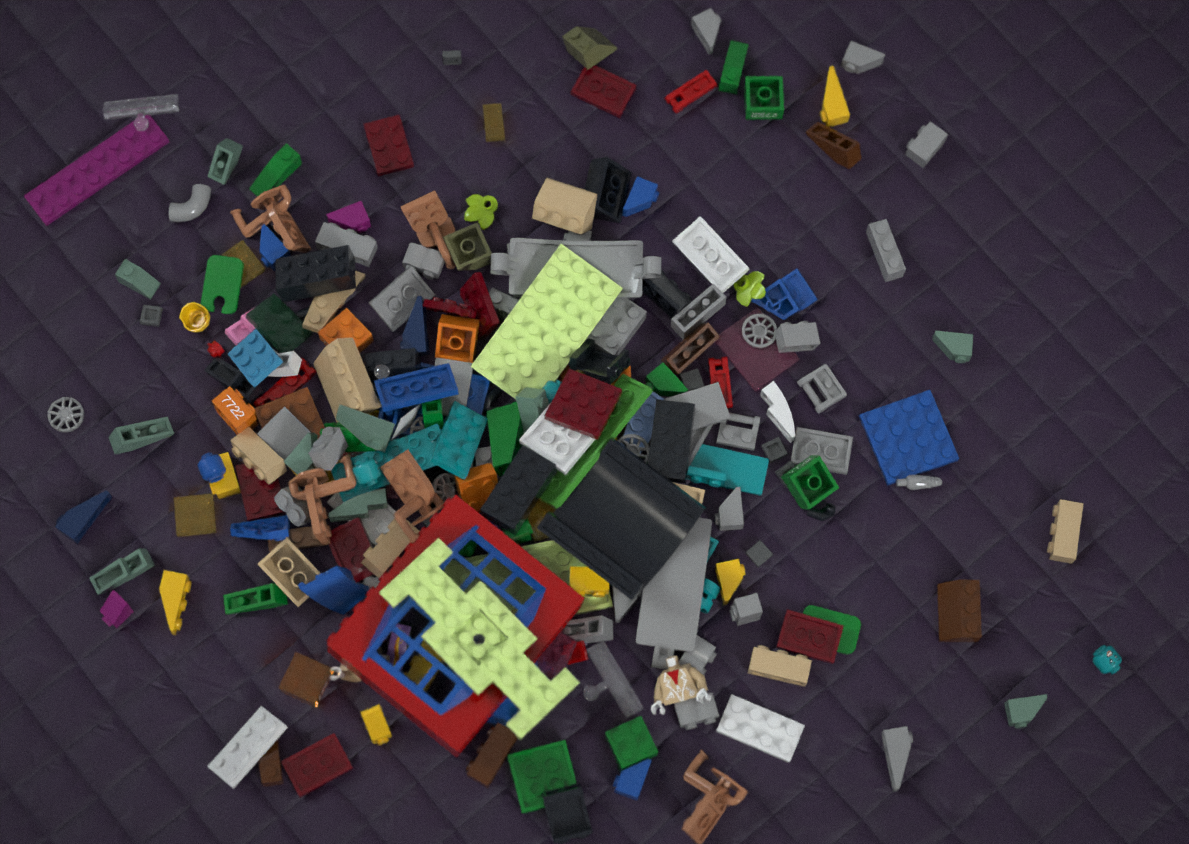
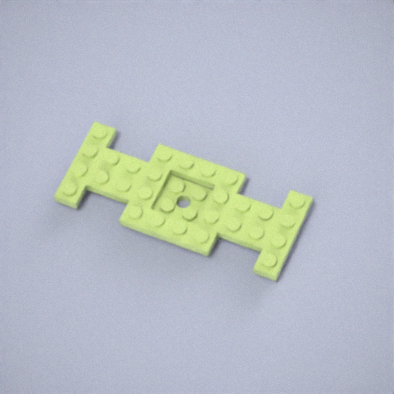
M438 538L380 591V595L393 608L409 595L426 612L435 624L422 635V638L477 695L491 683H494L516 705L520 711L506 725L521 740L579 684V681L566 668L550 681L523 654L537 638L481 581L465 594L444 573L439 566L453 552ZM475 635H482L485 639L484 643L481 645L475 644L473 641Z

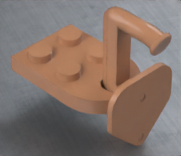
M285 184L263 192L251 202L253 208L267 210L248 225L240 213L241 209H235L230 212L245 237L254 236L261 230L262 225L265 224L267 226L273 222L274 230L281 235L283 245L288 250L307 253L311 250L299 227L287 211L291 202V194Z
M434 190L401 206L412 229L417 232L421 245L426 248L437 246L446 267L454 269L456 265L443 236L451 234L456 230L436 191Z
M407 449L379 468L405 504L394 513V517L410 542L414 543L418 539L419 534L413 531L406 518L419 510L422 516L412 523V526H415L443 508L444 502L434 492L431 482ZM432 502H433L434 505H435L434 508H431V507L429 506Z
M345 455L340 459L345 468L346 478L327 482L329 476L325 470L316 468L301 472L288 482L291 495L296 499L307 501L313 533L322 545L330 544L329 537L332 536L330 526L326 524L328 513L326 508L323 507L320 497L350 490L356 486V477L352 470L353 464L350 455ZM298 486H305V490L299 491Z
M700 750V753L694 758L684 773V780L706 794L697 803L695 811L685 820L684 827L682 828L696 844L704 842L724 813L727 805L739 804L748 793L734 780L715 768H712L711 771L719 779L716 786L697 775L696 771L705 759H709L703 750ZM732 788L737 792L734 797L730 796L728 789Z

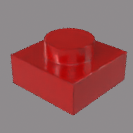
M584 640L563 646L568 665L589 660Z

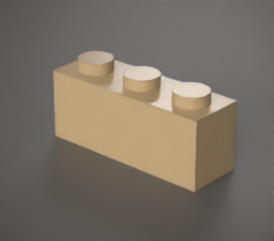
M250 427L231 439L233 454L237 458L241 457L248 469L252 468L260 480L264 479L270 484L287 472L284 460Z
M1060 499L1057 505L1053 506L1052 516H1055V520L1050 527L1052 542H1049L1047 547V553H1050L1049 560L1071 564L1076 560L1083 503Z
M395 518L387 526L389 531L386 534L382 532L375 540L377 545L374 548L370 546L363 554L365 559L361 563L378 578L410 543V540L404 534ZM407 521L416 534L419 533V530Z
M759 645L758 648H753L748 674L805 687L812 660H808V657L804 655H796V657L788 655L789 653L783 650H777V652L770 651L768 647Z

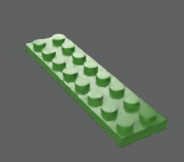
M625 374L621 375L613 386L621 388L622 394L599 439H595L566 475L557 470L554 478L540 497V501L554 509H557L565 502L598 461L600 453L611 438L615 439L653 392L649 386Z

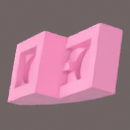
M254 307L243 314L239 321L225 329V334L237 346L248 334L255 329L259 330L265 325L268 319L257 307Z

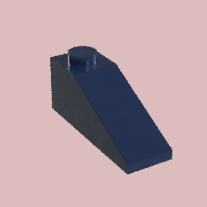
M418 296L403 332V341H400V349L416 348L421 356L430 355L426 307L423 306L424 298Z
M104 491L68 510L57 519L55 528L58 532L78 544L112 499L111 494L108 491Z

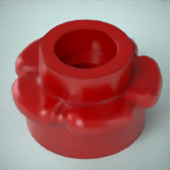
M215 340L211 344L208 343L209 348L207 351L214 358L216 356L221 358V354L225 352L222 346Z

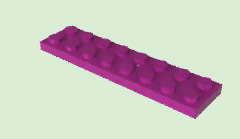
M146 112L28 192L24 197L43 223L48 226L168 144L169 139L149 113Z

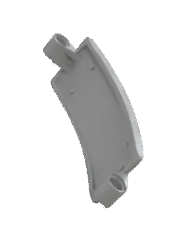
M511 238L510 255L506 253L491 254L490 273L509 276V294L523 296L560 244H563L621 286L623 290L617 298H640L642 296V279L661 277V257L647 256L643 258V242L637 240L564 241Z
M698 519L672 556L643 589L636 643L654 647L653 668L669 669L666 658L673 656L674 650L694 651L712 527L710 519Z

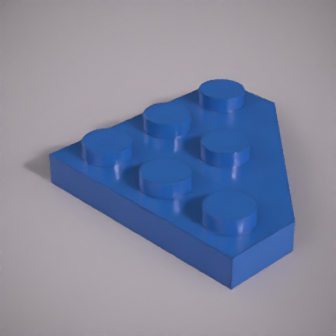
M287 515L232 523L230 526L231 536L282 541L289 537L290 520Z

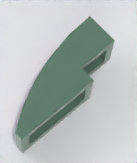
M386 489L369 491L347 500L329 513L330 522L353 520L357 517L365 519L369 518V510L388 508Z
M139 548L125 558H119L89 579L97 595H101L139 576L155 565L147 549Z

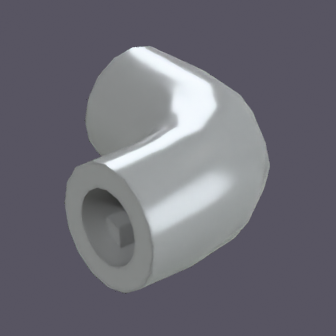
M203 184L193 185L191 198L187 202L170 203L169 221H191L200 216L207 208L211 188Z

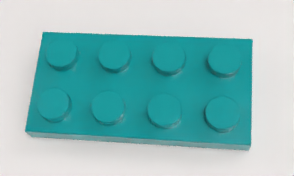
M454 401L449 409L430 462L464 480L470 470L487 423V418Z

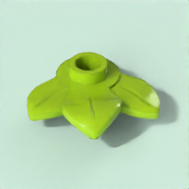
M478 194L471 195L466 199L470 207L465 212L464 220L468 222L479 221L481 229L485 230L494 221V212L498 208V202L490 195L484 197ZM486 202H491V206L485 207Z
M754 271L749 275H743L734 283V289L737 291L736 298L741 305L747 307L751 299H761L765 296L766 290L761 284L765 276L763 273Z

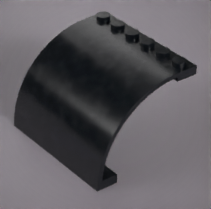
M611 438L600 453L598 461L565 502L553 513L547 512L537 529L629 599L633 600L672 556L703 514L706 507L617 440Z

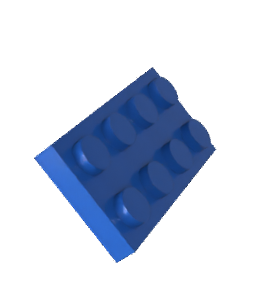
M449 363L374 380L383 412L459 394Z

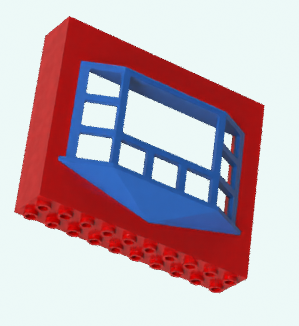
M455 494L453 498L449 497L442 505L444 508L440 513L436 512L431 517L430 525L427 528L423 527L419 531L418 539L406 546L404 549L405 554L402 557L398 556L391 565L393 566L389 572L385 571L379 578L380 582L376 588L372 586L369 589L364 602L360 601L353 608L354 613L350 618L346 617L341 622L340 630L337 633L333 632L328 637L327 652L457 758L507 696L494 683H491L477 695L461 678L420 646V643L423 641L422 635L435 624L426 612L409 595L393 608L380 595V591L439 538L453 552L439 567L444 570L451 560L455 559L471 572L459 587L463 592L475 578H479L518 610L514 616L537 638L523 652L533 664L536 663L579 611L585 598ZM470 540L475 541L489 553L477 567L473 566L458 553ZM494 558L512 571V574L500 586L481 572ZM517 577L521 578L535 590V593L523 605L505 591ZM411 607H414L430 621L415 640L411 639L396 626ZM390 632L395 633L409 645L395 666L377 652V649ZM413 651H417L433 665L418 685L400 671ZM437 670H440L456 683V686L442 704L424 691V687Z

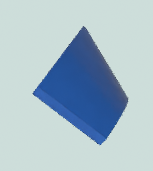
M798 268L765 288L766 294L763 298L751 299V302L783 320L790 318L818 301L815 293Z
M335 566L324 573L316 575V580L307 584L303 582L298 584L299 589L314 601L343 615L365 598L366 593L369 591L368 586L355 582L350 569Z

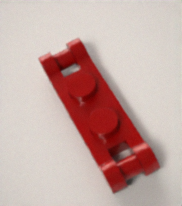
M301 358L302 362L299 372L301 370L305 372L302 377L299 374L282 377L264 395L259 397L253 405L257 408L266 404L268 400L274 401L298 391L316 374V370L313 367H309L307 361Z

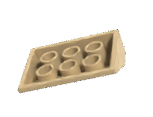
M337 338L324 347L313 364L335 419L340 404L366 414H371L380 408V403L354 339Z

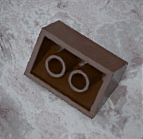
M955 580L938 583L939 642H978L982 638L980 580Z

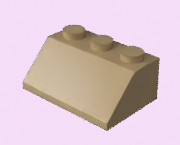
M546 178L535 199L532 219L582 235L592 229L597 194Z
M287 537L258 563L261 569L297 607L309 598L308 595L299 589L298 584L301 582L307 584L316 580L315 576L320 574Z

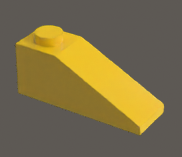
M834 66L829 67L822 111H820L821 120L828 127L847 123L850 117Z
M380 705L361 712L373 745L376 743L382 745L388 742V738L392 736Z

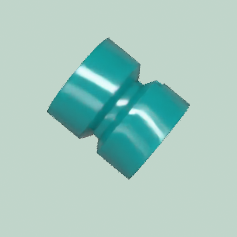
M706 578L704 580L700 612L707 614L713 605L712 600L717 598L721 588Z

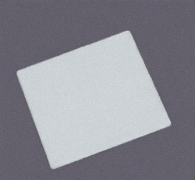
M421 404L401 418L391 441L411 427Z

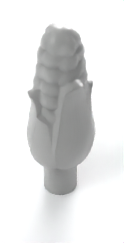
M913 474L907 476L906 479H897L896 485L906 486L910 490L941 486L942 480L937 477Z

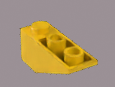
M164 570L159 590L170 631L173 635H176L177 630L181 629L182 619H180L181 612L186 609L187 600H185L186 592H190L191 581H189L190 579L187 574Z

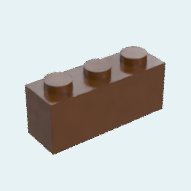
M709 322L701 323L665 355L661 361L674 374H679L719 339L720 336Z
M497 723L496 726H491L486 735L489 738L485 744L483 742L480 744L476 751L478 753L475 761L471 760L466 768L468 771L467 777L487 789L518 739L509 728L500 723Z

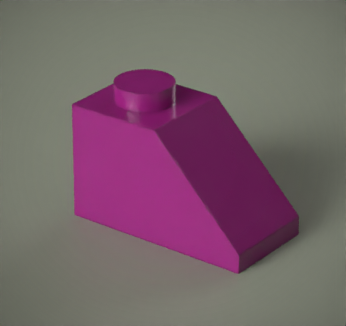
M362 201L326 214L328 223H335L345 230L352 229L362 233L371 227L370 219Z
M113 590L100 610L103 615L101 619L109 627L113 625L117 629L133 613V610Z

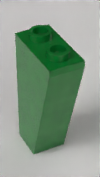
M517 402L487 411L492 463L499 477L503 476L522 447L519 439L524 435Z

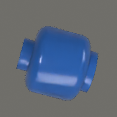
M211 452L202 455V459L197 464L202 479L209 481V483L223 479L226 468L221 456Z

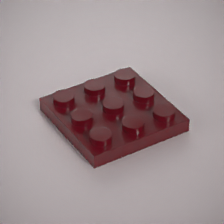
M568 369L544 415L545 420L598 440L622 394V389Z

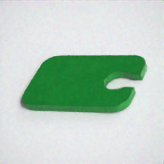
M213 255L208 259L201 305L205 306L209 312H214V300L218 296H222L225 300L221 313L233 314L237 310L244 263L241 259Z
M813 605L807 606L804 609L803 614L844 625L837 652L843 654H852L854 652L861 627V622L857 617Z

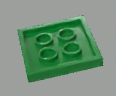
M565 740L507 755L522 814L545 808L541 792L576 784Z

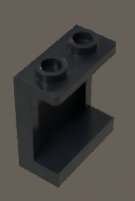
M589 338L570 356L571 370L610 385L630 365L629 350L624 349L618 356L595 350V340Z
M580 783L541 792L554 843L565 844L570 841L569 839L576 837L577 839H584L593 833Z

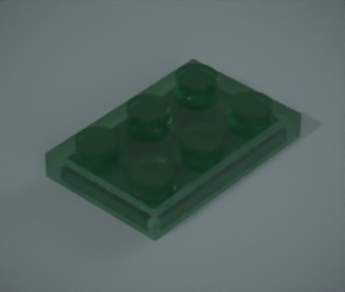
M274 293L248 312L245 317L281 353L293 351L313 334V331L303 328V321Z

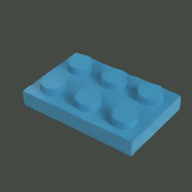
M257 329L248 334L245 339L228 353L254 388L283 363L282 359Z

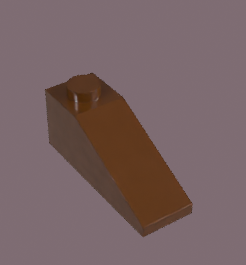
M820 122L815 123L806 131V135L832 160L847 169H850L861 160L860 144L858 141Z
M278 739L259 759L261 782L264 787L284 784Z

